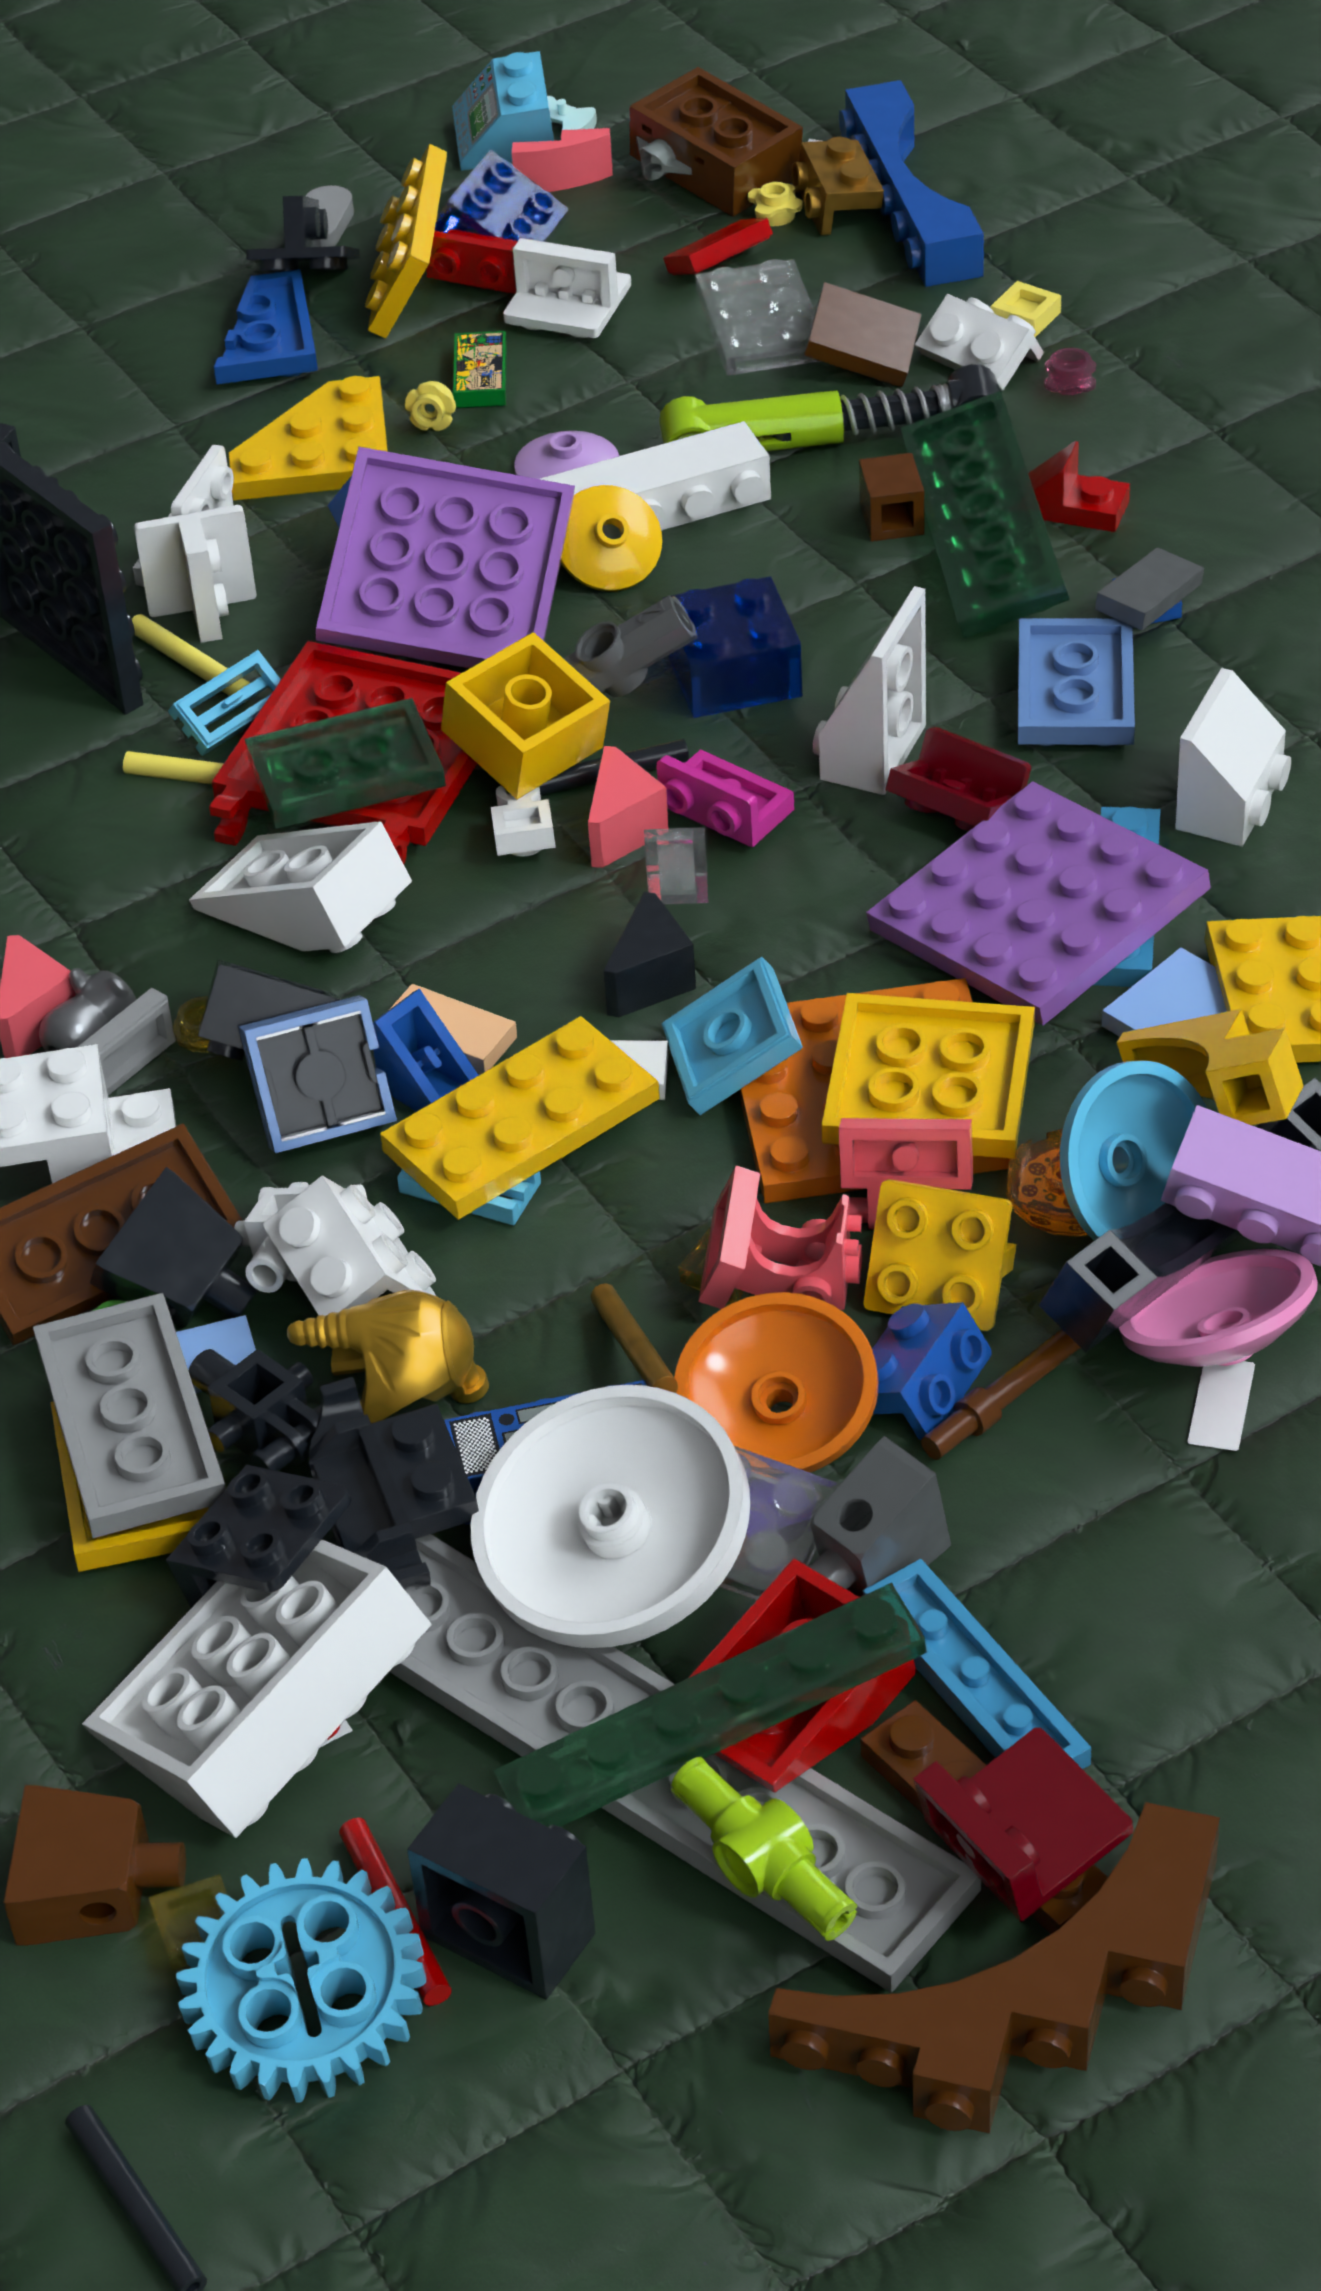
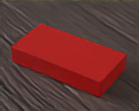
M768 218L743 219L664 256L663 259L668 274H697L771 238L770 235L773 233Z

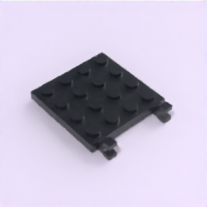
M0 442V617L126 715L144 705L140 686L143 674L135 658L132 636L135 634V629L126 609L124 591L127 585L118 565L115 548L118 544V535L115 527L105 515H98L82 503L74 492L63 489L48 478L40 467L32 466L17 455L9 444Z

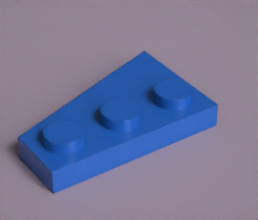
M300 269L250 276L237 308L238 320L234 330H229L224 340L226 348L223 357H218L214 365L216 385L275 376L295 377L304 372L318 371Z

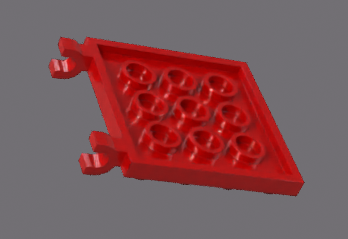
M307 641L212 780L215 799L209 806L210 815L221 818L219 826L214 831L215 842L237 846L245 832L248 811L251 807L333 826L381 821L402 863L405 864L409 843L423 846L428 844L477 765L466 752L441 730L446 682L461 673Z

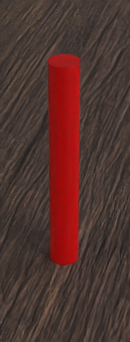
M363 1818L348 1820L340 1827L339 1835L357 1871L364 1870L367 1872L372 1888L371 1894L382 1887L388 1886L392 1891L395 1901L393 1910L407 1908L413 1924V1929L410 1933L419 1934L424 1955L416 1961L423 1963L426 1983L417 1989L424 2003L428 2006H434L444 2002L451 1995L452 1989L368 1824Z

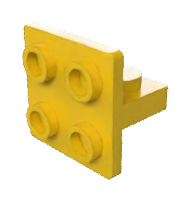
M892 1179L883 1181L880 1186L863 1303L864 1307L871 1311L894 1314L902 1306L914 1303L930 1305L963 1302L980 1330L989 1331L992 1329L996 1320L1001 1280L1013 1270L1017 1244L1007 1242L1012 1202L1003 1198Z

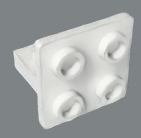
M520 238L513 248L517 292L503 312L504 322L523 326L529 330L542 329L570 334L577 338H597L631 287V276L616 272L615 253Z
M233 505L136 523L133 528L149 615L151 617H159L193 610L201 643L223 639L219 617L229 615L228 604L252 600L257 596L243 507L241 505Z

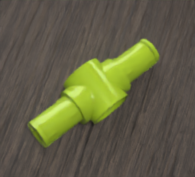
M700 1756L693 1758L680 1768L672 1780L671 1786L673 1789H671V1792L712 1830L710 1837L714 1842L712 1847L714 1858L724 1876L738 1891L750 1898L757 1897L765 1891L773 1900L779 1901L784 1899L826 1941L834 1940L850 1926L857 1914L855 1910L857 1904L815 1866L816 1857L812 1853L814 1849L813 1839L802 1819L789 1805L777 1798L769 1799L762 1805L753 1796L747 1795L742 1797Z

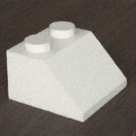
M1220 669L1180 737L1175 829L1243 847L1254 825L1263 826L1265 823L1274 789L1281 791L1285 787L1290 773L1291 757L1284 755L1286 730L1232 670Z

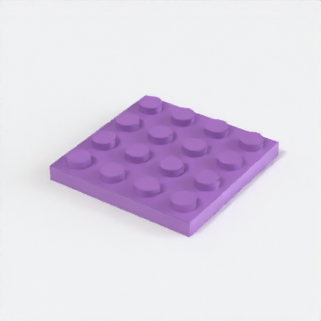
M358 447L317 621L316 641L465 668H472L532 632L544 641L572 509L575 486Z
M1032 781L1000 806L988 821H981L866 913L871 931L957 979L966 978L968 985L1004 1005L1035 1007L1034 1021L1044 1026L1206 893L1211 886L1207 869Z

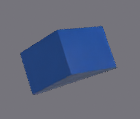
M420 989L412 992L373 1022L379 1048L373 1049L376 1068L385 1072L391 1096L414 1111L421 1110L479 1076Z

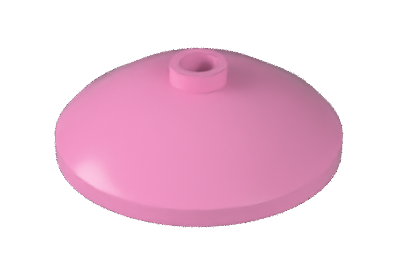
M1253 1249L1218 1255L1209 1258L1119 1327V1331L1124 1344L1130 1350L1153 1361L1196 1367L1238 1364L1273 1343L1300 1319L1315 1296L1318 1287L1317 1277L1313 1265L1306 1257L1287 1250Z

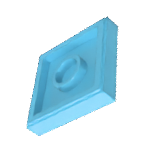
M763 957L758 958L661 1023L688 1104L699 1115L713 1108L803 1048L775 971Z

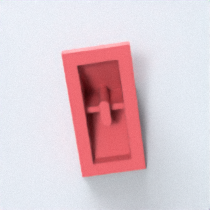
M604 746L588 819L591 867L603 868L669 832L666 787L621 750L613 746Z
M20 935L7 936L0 984V1041L4 1058L30 1055L42 1047L39 1039L41 1021L56 1006L76 995L70 984L69 973L71 971Z

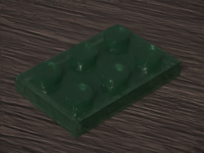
M413 698L245 739L247 757L275 828L300 824L312 819L360 809L368 805L404 796L417 795L424 791L446 786L444 768Z

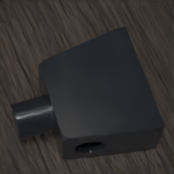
M165 1167L95 1263L90 1284L128 1302L163 1293L172 1322L186 1327L205 1301L229 1317L235 1318L243 1315L258 1292L248 1281L229 1269L237 1257L243 1242L240 1233L175 1172Z

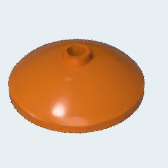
M788 1292L766 1293L747 1297L713 1314L693 1333L686 1343L678 1360L674 1376L678 1383L676 1393L704 1408L725 1430L741 1459L746 1476L763 1480H780L806 1475L821 1469L842 1456L853 1446L866 1429L873 1415L878 1396L876 1361L869 1341L859 1326L843 1311L823 1300L808 1295ZM789 1402L792 1404L791 1408L787 1411L780 1413L771 1411V1408L776 1403Z

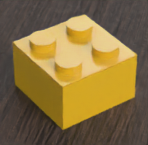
M532 632L446 682L441 730L517 800L603 748L610 700L537 634Z

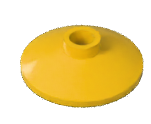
M598 485L586 488L575 494L561 557V564L565 570L581 584L606 592L629 589L647 578L656 566L662 549L661 527L651 507L637 494L618 486ZM607 524L616 526L620 530L621 537L609 539L604 535L602 527Z

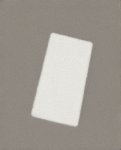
M1243 1361L1229 1366H1203L1188 1437L1189 1444L1232 1451L1239 1450L1255 1368L1253 1362Z

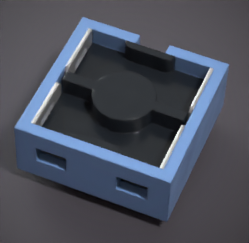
M358 995L238 1026L268 1147L274 1153L397 1121L386 1074L381 1069L374 1068L370 1050L379 1048L366 998Z

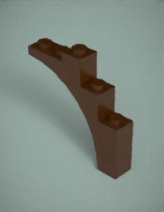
M1145 1802L1128 1849L1099 1892L1060 1929L1018 1956L959 1981L898 1994L847 1996L776 1988L768 2013L771 2057L784 2059L789 2064L804 2070L825 2068L860 2076L868 2083L880 2087L900 2085L913 2088V2117L927 2119L945 2130L963 2131L971 2129L990 2134L1010 2055L1027 2058L1034 2064L1045 2068L1055 2069L1065 2066L1087 2071L1106 1994L1123 1997L1127 2001L1142 2007H1156L1160 2005L1182 2010L1217 1861L1220 1817Z

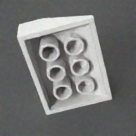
M321 1540L287 1583L277 1591L264 1592L217 1581L82 1725L90 1734L199 1818L237 1838L247 1826L255 1823L262 1817L268 1808L269 1802L296 1772L303 1770L314 1760L318 1748L340 1724L361 1709L367 1695L394 1666L403 1662L411 1654L415 1643L432 1624L387 1567L325 1540Z

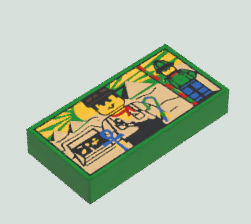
M506 331L455 333L453 397L456 408L506 405Z

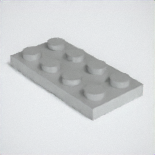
M160 1293L33 1326L37 1347L92 1537L97 1538L211 1507L225 1491L226 1487L164 1294Z

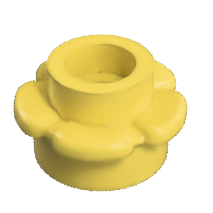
M428 381L421 383L416 390H410L405 399V408L410 412L409 419L411 423L421 430L426 431L429 428H433L435 431H441L446 429L453 420L451 414L456 410L453 394L447 386L440 382ZM432 404L435 410L432 412L428 411L426 405Z

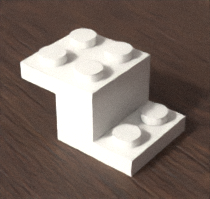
M97 1044L11 1058H0V1167L47 1160L53 1184L176 1127L170 1088L108 1098Z

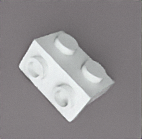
M950 294L946 295L915 343L921 355L957 370L962 366L979 364L990 368L996 376L999 389L1002 391L1025 356L1039 361L1044 353L1034 337L1035 329L1022 318L1010 315L1008 319L994 314L989 306L976 298L969 297L967 301H964Z

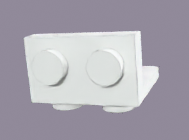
M321 1176L262 1224L318 1315L326 1316L331 1312L339 1313L342 1309H349L352 1306L368 1303L371 1299L378 1298L386 1290L393 1293L403 1290H420L435 1295L430 1287L436 1282L432 1270L414 1251L408 1253L398 1238L404 1233V1228L398 1218L382 1202L375 1206L370 1204L366 1197L353 1185L345 1189L328 1178Z

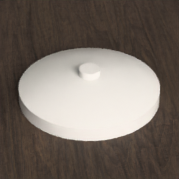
M617 1385L592 1389L561 1400L541 1411L518 1429L501 1447L485 1472L476 1494L479 1512L473 1514L471 1518V1544L478 1571L491 1594L502 1609L516 1623L529 1632L543 1639L572 1647L604 1648L630 1644L656 1635L682 1621L698 1609L724 1581L740 1553L746 1536L750 1515L749 1484L741 1459L725 1430L704 1408L690 1399L661 1388L643 1385Z

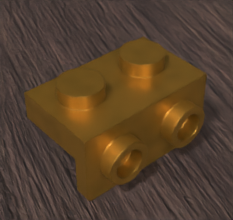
M834 137L828 141L801 142L799 162H794L792 165V185L795 187V192L800 193L804 201L805 214L807 218L813 219L820 235H831L835 210L882 208L884 190L858 139L851 140L845 137Z

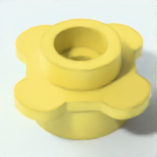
M770 182L761 188L752 189L748 193V201L756 206V218H768L770 226H783L792 222L795 218V213L803 208V201L794 195L795 187L788 183Z

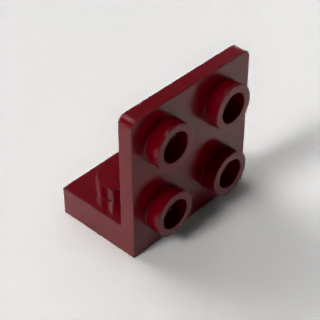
M1040 1727L1033 1728L970 1779L962 1776L956 1781L937 1760L913 1778L926 1823L1020 1922L1024 1921L1134 1832L1131 1817Z

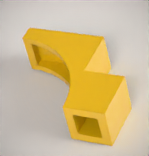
M1242 1009L1123 1032L1116 1042L1123 1062L1152 1061L1166 1065L1185 1077L1200 1096L1214 1100L1220 1114L1249 1125L1287 1119L1304 1087L1286 1029L1281 1028L1249 1034Z

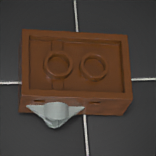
M700 67L694 68L630 105L629 155L641 162L642 173L646 180L653 181L665 176L732 217L754 205V203L748 201V193L752 189L761 188L770 182L788 184L792 182V165L794 162H799L803 127Z

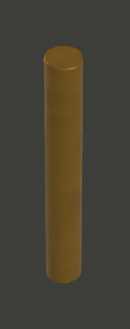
M610 1284L596 1286L591 1292V1302L641 1378L645 1380L646 1385L676 1393L678 1390L677 1381L614 1287Z

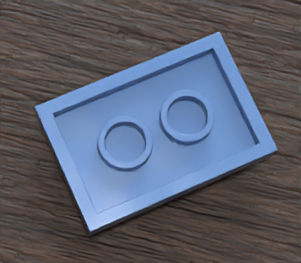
M1019 618L1018 744H1038L1042 746L1134 745L1135 715L1132 626L1117 619Z

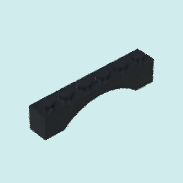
M1314 1078L1304 1085L1287 1119L1261 1123L1256 1127L1321 1151V1083ZM1164 1203L1150 1214L1130 1225L1107 1231L1068 1260L1039 1306L1086 1353L1232 1242L1241 1233L1234 1228L1210 1219L1191 1218L1181 1213L1175 1206Z

